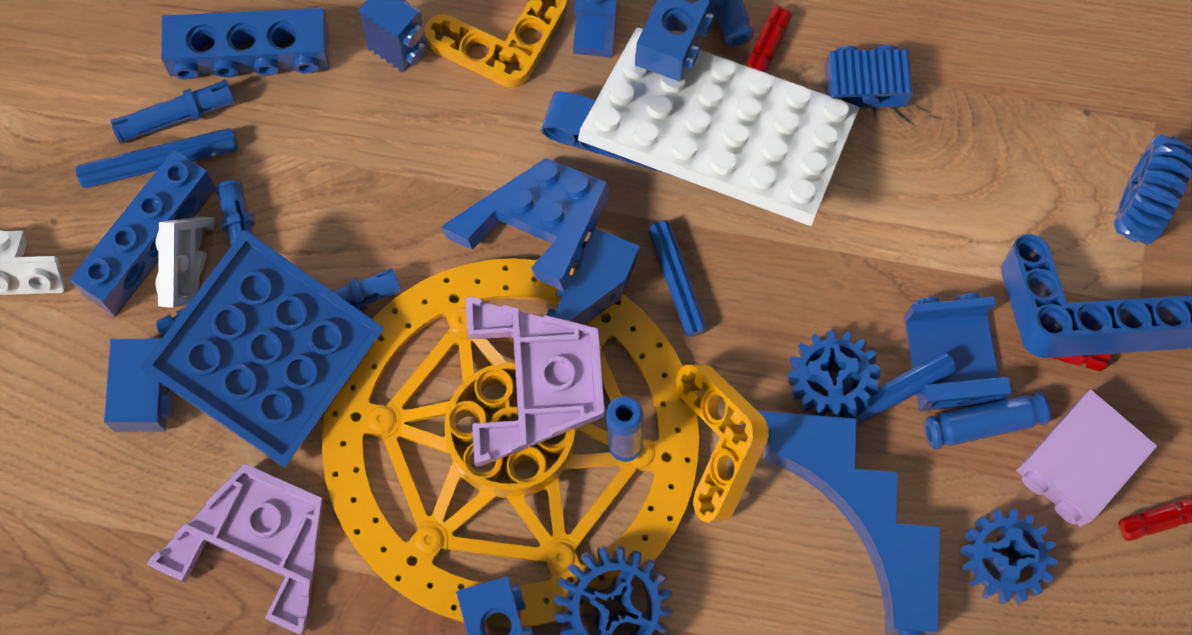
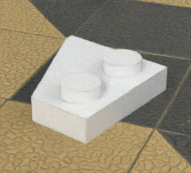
M199 216L159 222V232L156 236V248L159 252V272L155 282L158 292V306L174 308L186 305L198 291L200 274L207 257V253L199 251L204 230L214 229L215 217Z

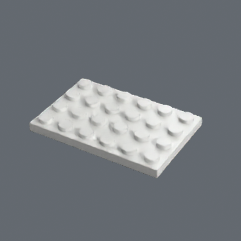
M636 27L581 126L578 140L812 226L859 107L840 99H831L830 96L702 50L699 52L693 69L686 67L680 82L635 66L636 43L643 29Z

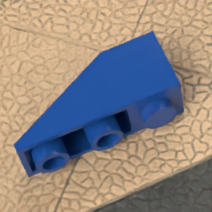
M596 228L591 232L588 241H584L582 245L584 253L580 262L574 263L577 266L572 276L570 275L571 282L565 291L560 289L557 291L556 297L561 298L557 310L549 308L546 316L586 325L621 299L635 267L640 246Z

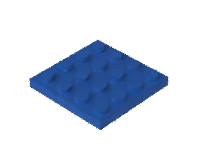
M244 229L140 369L285 468L384 327Z

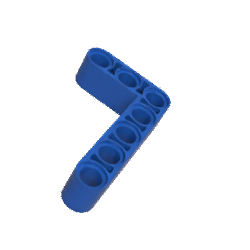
M1033 234L1019 236L1001 265L1002 277L1025 349L1032 355L1050 358L1192 349V296L1067 303L1050 248L1042 238Z

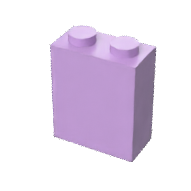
M1090 389L1072 405L1016 471L1023 476L1022 481L1028 489L1038 495H1045L1056 505V512L1064 520L1071 524L1077 523L1082 527L1098 516L1157 445Z

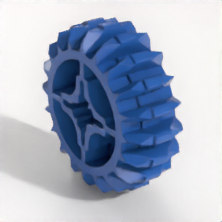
M1163 134L1152 139L1134 167L1119 202L1114 220L1117 233L1124 235L1126 239L1136 243L1138 241L1146 245L1151 244L1162 235L1164 228L1168 226L1171 217L1175 214L1176 208L1182 201V196L1192 176V146L1184 143V140L1174 136L1168 137Z
M617 545L612 559H610L606 547H598L599 561L595 562L593 557L585 552L581 555L586 565L585 569L581 570L573 563L568 566L569 571L576 576L574 581L570 582L566 578L559 579L558 584L564 589L569 590L568 596L560 594L554 596L556 604L567 606V610L554 614L555 620L562 623L570 621V624L560 631L561 635H590L583 627L580 619V599L588 601L596 608L597 616L594 622L596 628L593 635H612L615 628L623 622L639 625L629 635H652L655 629L661 633H667L668 627L658 620L660 616H672L673 610L670 607L660 605L661 601L672 597V592L668 589L657 590V587L662 585L667 578L663 573L650 576L656 566V563L651 559L646 560L639 566L642 553L637 550H633L625 561L626 553L624 547ZM611 570H622L619 577H615L611 585L606 589L598 590L587 586L599 574ZM634 575L641 582L646 594L645 612L633 607L630 595L633 586L630 584ZM614 595H618L617 601L631 614L620 610L619 613L613 611V616H609V610L595 597L606 601L608 598L614 600Z

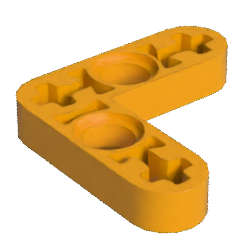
M529 0L505 42L452 16L445 14L436 15L426 23V43L431 51L504 87L518 88L529 80L565 17L567 1L555 0L556 7H549L545 14V21L540 19L542 15V2L548 3L550 0ZM533 28L542 34V38L535 44H527L521 40L520 34L526 29ZM445 29H449L450 38L444 36L441 41L437 40L436 32L442 33ZM456 41L460 43L459 50H456ZM480 43L484 44L489 49V52L482 59H473L466 53L467 49L473 44ZM497 52L499 53L500 62L495 60ZM514 62H518L520 71L514 70L511 74H507L506 65L511 66Z
M685 365L678 372L676 379L678 394L720 437L695 491L693 506L695 513L703 522L726 521L733 515L764 450L769 436L768 425L764 417L709 365ZM720 397L725 402V414L722 418L718 413ZM729 457L734 462V475L732 478L729 477L726 470V463Z

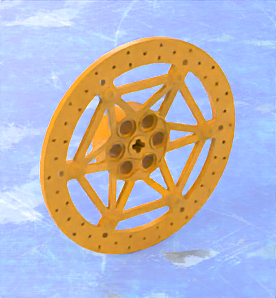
M510 258L464 264L433 275L401 293L382 308L372 319L384 327V329L324 413L322 461L326 485L335 513L356 551L370 568L398 593L435 614L464 623L456 591L460 590V585H463V589L482 584V582L453 575L433 565V561L442 549L547 563L552 576L550 580L520 585L526 609L518 611V615H520L519 619L522 628L556 623L554 614L567 610V606L556 604L554 596L559 594L568 596L569 590L564 589L558 584L559 579L576 578L568 569L571 563L578 566L581 570L586 568V565L579 563L575 550L637 470L653 473L654 478L641 510L629 528L607 550L610 559H612L615 547L617 545L624 547L626 553L625 561L633 550H637L642 553L639 566L648 559L655 561L663 552L685 513L695 482L699 455L698 417L686 403L681 401L682 398L677 391L676 379L683 365L673 346L660 328L639 306L624 294H622L621 299L588 322L586 326L598 328L602 385L610 403L614 399L622 397L603 354L602 348L610 339H615L639 369L653 401L657 419L658 440L643 439V448L640 455L629 462L615 459L610 452L574 454V439L577 432L609 447L608 432L588 423L565 432V438L558 444L551 445L543 441L495 460L496 464L489 472L479 473L472 468L474 461L473 432H460L456 429L457 423L464 417H474L480 423L517 421L519 417L515 363H507L486 338L468 340L466 297L482 299V302L503 299L534 300L558 306L561 298L556 297L558 288L535 278L531 267L537 260ZM573 268L571 269V271H570V273H569L571 276H572V274H573V272H574V270H575V269H573ZM453 297H457L459 301L457 303H451L450 299ZM440 317H445L450 329L386 406L371 404L370 401L376 385L396 353L425 326ZM609 317L610 322L604 323L601 321V318ZM472 343L492 364L475 373L471 349ZM458 345L463 383L455 391L451 400L404 410L403 407L453 346ZM492 384H499L506 389L504 396L497 400L486 398L483 395V391ZM359 414L361 419L357 422L353 421L352 417ZM445 416V436L441 437L406 425V423ZM367 435L382 437L418 530L408 542L402 541L391 528L373 496L364 460V437ZM399 438L421 444L451 456L453 463L431 516H427L398 444ZM667 454L671 457V461L664 462L661 457ZM522 461H532L538 466L539 471L532 478L525 479L515 473V468ZM619 466L620 470L572 533L567 535L564 527L559 476L565 469ZM465 479L479 490V494L443 522L459 481ZM541 490H547L553 536L548 533L529 507L525 497ZM496 497L508 499L540 543V546L530 547L455 537L453 533ZM646 537L647 541H643L642 538ZM412 557L417 559L415 566L408 565V560ZM611 570L599 574L587 586L598 590L606 589L611 585L615 577H619L622 570ZM635 575L631 584L638 579ZM397 577H401L400 581H396ZM599 577H603L604 581H600ZM429 584H433L431 589L428 588ZM595 597V599H597L598 601H600L602 604L606 603L607 601H609V600L611 599V598H608V599L605 601V600H603V599H601V598H599V597ZM547 599L550 602L548 604H545L544 600ZM580 599L582 602L579 605L580 615L595 608L588 601ZM453 606L457 607L455 611L452 610ZM494 613L486 621V627H512L509 617L503 613Z

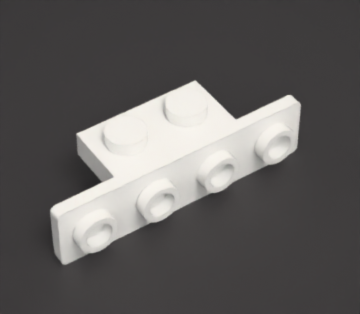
M0 230V295L62 293L64 291L65 282L57 257H23L27 245L24 231Z

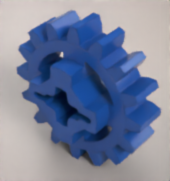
M829 330L826 340H821L818 335L814 334L812 335L813 345L811 347L803 343L798 345L800 357L791 356L790 366L792 371L788 372L789 384L794 385L792 387L794 400L803 398L802 409L805 412L816 407L817 416H825L828 411L833 412V417H841V411L847 410L852 417L857 416V404L866 408L871 405L869 394H878L879 383L876 380L880 378V366L874 365L876 363L875 351L865 352L866 341L864 339L853 344L851 343L850 332L846 331L842 339H836L834 331ZM832 365H835L836 373H838L836 386L833 385L832 378L830 377Z
M997 509L990 513V522L982 516L975 521L978 530L969 529L965 532L964 537L971 544L961 547L959 553L969 556L970 561L961 566L962 571H973L975 576L969 582L971 587L980 583L985 586L982 597L987 599L996 592L998 593L999 603L1006 604L1010 601L1013 594L1017 604L1023 603L1027 600V592L1033 597L1043 592L1039 583L1047 584L1054 578L1046 571V568L1057 565L1058 560L1049 557L1047 551L1056 545L1055 542L1043 541L1042 536L1048 530L1046 526L1039 527L1036 530L1032 527L1033 515L1030 514L1021 521L1018 520L1017 509L1008 511L1005 518L1000 510ZM1000 529V534L997 535V542L983 543L990 532ZM1023 537L1026 538V540L1030 543L1031 547L1028 545V543L1024 540ZM1008 548V555L1015 557V560H1017L1010 565L1008 557L1002 556L1000 553ZM984 564H986V566L994 574V577L991 576L990 573L986 570ZM1021 570H1033L1025 582L1016 584Z

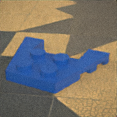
M545 158L446 222L441 228L447 239L472 250L500 221L552 243L531 269L536 279L565 291L571 282L569 273L573 264L579 263L584 253L582 247L588 232L594 231L611 193L607 182Z

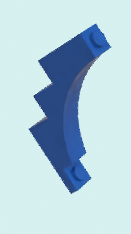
M758 411L768 425L769 436L765 445L764 460L787 469L823 493L842 512L863 542L874 565L881 588L885 610V634L934 635L937 633L940 527L896 524L898 472L855 469L856 419Z

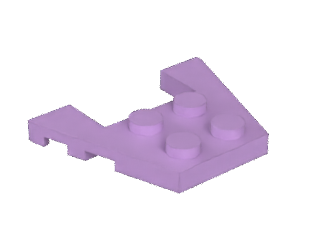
M466 297L468 340L500 337L514 338L519 417L517 421L472 424L475 466H483L604 417L598 328L546 315L540 317L520 312L518 308L506 305L500 307L484 303L482 299Z
M244 463L205 503L206 506L188 524L185 523L174 534L175 537L160 552L157 551L150 558L147 565L186 583L205 544L209 542L285 577L265 619L298 635H304L307 626L324 500L319 496Z

